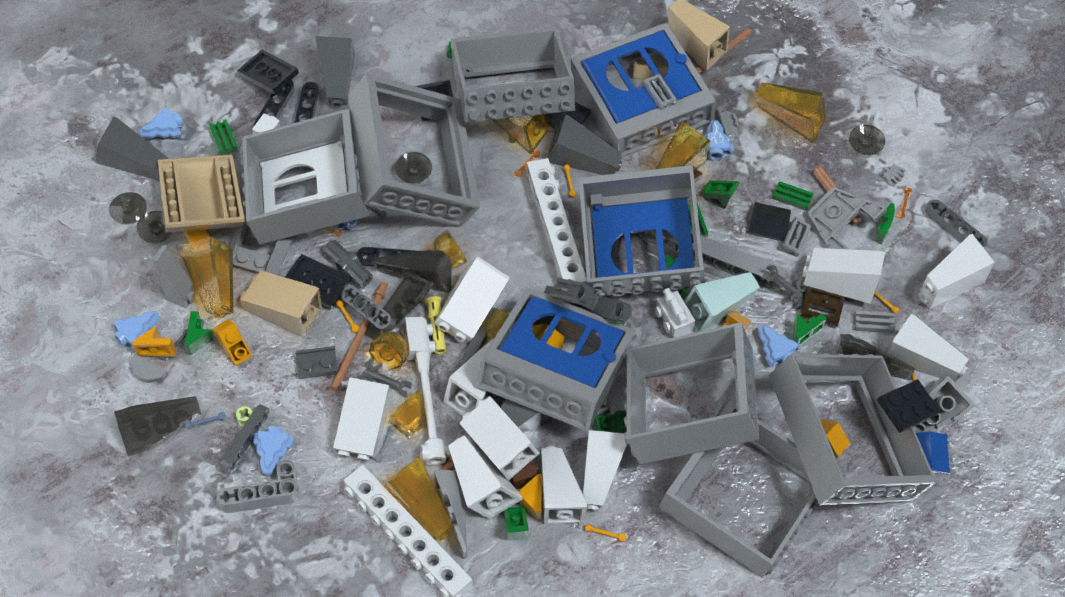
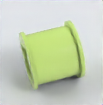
M240 407L236 412L238 423L241 426L245 425L252 414V410L249 407Z

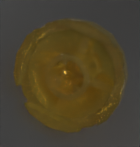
M448 229L436 237L433 244L435 251L433 257L438 264L442 263L448 268H457L468 262Z
M384 331L373 339L370 344L369 353L377 364L381 362L389 365L387 369L397 370L405 363L409 355V346L401 334L393 331Z

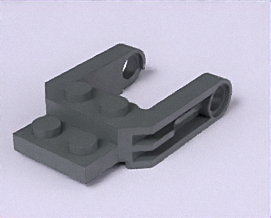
M557 278V284L554 287L547 285L544 293L554 299L586 309L588 312L611 321L624 323L629 319L632 312V307L629 304L597 296L594 294L593 287L571 279Z

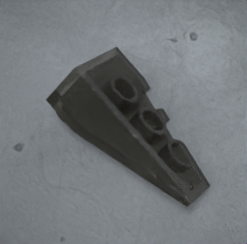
M426 250L371 259V262L379 272L401 278L402 275L411 280L412 283L417 284L420 281L428 284L427 288L449 293L451 291L452 263L443 251Z
M408 272L383 309L395 318L396 326H398L405 320V317L411 315L424 303L433 290L434 284ZM382 318L381 322L386 325L388 321ZM372 323L365 335L379 342L389 332H383Z
M840 334L835 355L873 354V356H883L891 376L906 380L911 379L915 370L914 367L861 338L850 334Z
M196 396L134 405L114 412L128 457L148 451L154 447L155 443L163 438L166 439L176 429L184 427L187 421L191 422L202 415Z

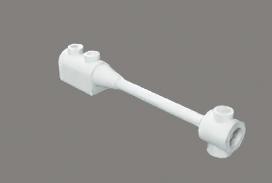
M405 317L402 329L407 361L415 360L421 375L429 440L424 445H420L421 461H426L427 465L438 466L444 464L446 458L450 457L449 446H444L442 439L437 438L428 376L431 353L435 352V342L429 340V336L433 334L432 324H427V320L423 317Z

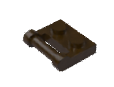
M808 286L800 316L806 319V317L812 318L821 314L808 310L809 306L835 313L834 316L823 315L827 318V323L838 327L845 296Z

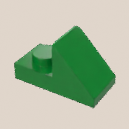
M709 180L701 194L703 198L719 199L725 209L740 183L738 181Z
M191 311L185 341L188 355L194 354L214 339L212 330L203 329L204 321L200 318L198 311Z
M797 313L794 320L793 339L798 344H803L824 328L827 318L821 313L819 316H813L806 322Z
M525 507L505 509L504 517L507 540L528 538L529 527Z

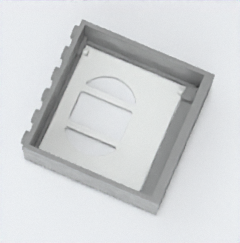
M349 109L242 137L243 145L240 148L243 155L241 164L244 169L242 179L245 183V186L242 187L245 196L243 206L246 211L244 220L246 226L251 228L253 238H256L259 244L369 216L368 206H365L363 203ZM305 166L314 169V171L277 180L280 175L294 167ZM316 177L318 191L316 195L276 205L275 188Z

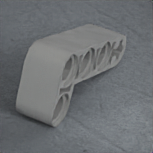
M282 460L278 463V480L221 489L217 494L220 509L224 513H234L295 502L299 498V486L294 463L290 460ZM286 470L291 471L289 474H282ZM289 488L294 489V490H293L292 492H290V493H286V492H285V490H287V489H289ZM267 492H273L271 496H264ZM252 495L251 499H244L245 496Z

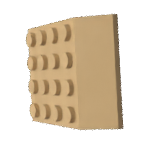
M233 155L158 160L165 232L175 233L190 230L235 228L244 225V213Z

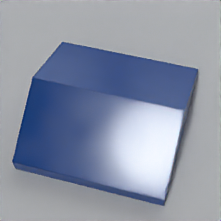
M931 431L916 433L933 474H950L947 434Z

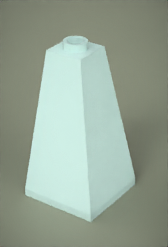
M751 272L694 285L684 303L695 319V332L713 329L724 321L728 314L738 310L754 297L760 286Z

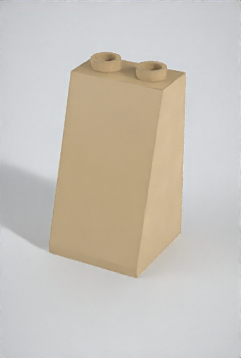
M677 0L669 6L667 23L682 48L703 70L707 71L728 52L730 26L684 0Z
M260 271L257 276L252 278L249 288L240 297L243 310L300 337L304 336L322 309L319 288L265 271Z

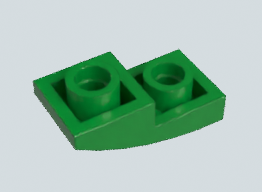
M892 202L888 206L887 212L881 216L878 224L879 227L876 230L878 235L875 241L881 245L889 232L894 218L895 204Z
M616 411L614 414L597 415L593 421L595 431L627 432L624 423V417L627 416L626 411Z

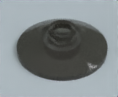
M859 125L851 131L849 142L858 153L874 155L884 148L885 136L878 128L872 125Z
M409 152L397 160L395 170L397 176L404 182L420 183L430 176L432 163L422 153Z
M126 192L112 200L109 212L116 222L120 224H133L145 216L147 203L140 194Z
M163 211L148 212L140 218L137 224L138 235L148 243L164 242L174 233L165 232Z

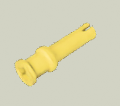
M438 296L427 298L425 305L428 306L427 319L433 327L434 353L444 354L447 352L444 331L434 324L441 311L442 298Z

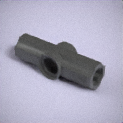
M330 240L324 247L323 252L335 263L339 272L350 276L360 288L368 286L373 279V275L361 264L359 258L353 252H348L336 240Z

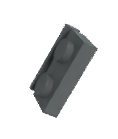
M335 346L296 351L299 379L337 375Z

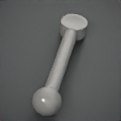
M394 425L389 426V433L380 453L375 456V460L378 463L383 461V453L392 433L396 431Z

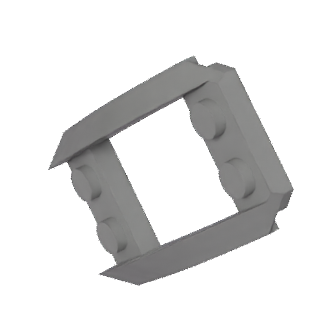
M244 222V225L239 226L234 234L224 264L255 273L265 271L278 275L295 235L279 239L272 255L269 256L241 247L249 229V226H246Z

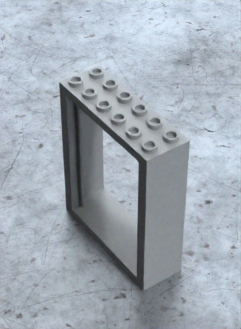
M366 73L348 94L364 205L461 227L480 208L461 100ZM379 105L440 122L452 194L390 179Z
M792 353L769 374L819 505L912 501L937 482L914 428L912 427L899 433L876 401L881 395L896 389L883 356H873V354L829 355L825 353L818 355L813 353ZM805 382L855 383L893 476L843 478Z

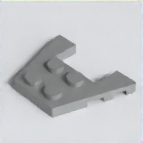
M832 187L808 211V215L827 248L848 249L835 236L860 211L876 222L887 212V207L874 204L870 200L861 199L852 193Z

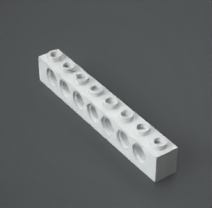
M548 158L527 162L526 173L558 277L587 284V274L583 269L584 260L582 255L579 256L578 254L579 244L573 238L574 228L568 222L569 213L567 209H564V197L558 191L560 190L558 179L555 180L554 166L550 165Z
M364 465L344 479V491L346 494L358 501L359 508L371 515L373 523L385 530L384 533L390 541L395 540L402 554L405 556L408 554L412 558L411 562L418 570L422 569L426 573L425 577L432 585L436 584L440 588L439 592L443 597H461L472 588L471 577ZM365 489L370 490L368 494L361 493ZM378 503H381V504L384 505V506L381 507V508H375V507H374V506H375L376 504H378ZM392 517L397 518L395 522H388L387 520ZM403 532L411 533L408 537L401 536ZM417 546H423L425 548L423 551L415 550ZM432 560L439 562L436 566L428 564ZM445 575H450L453 577L449 581H445L442 579V577Z

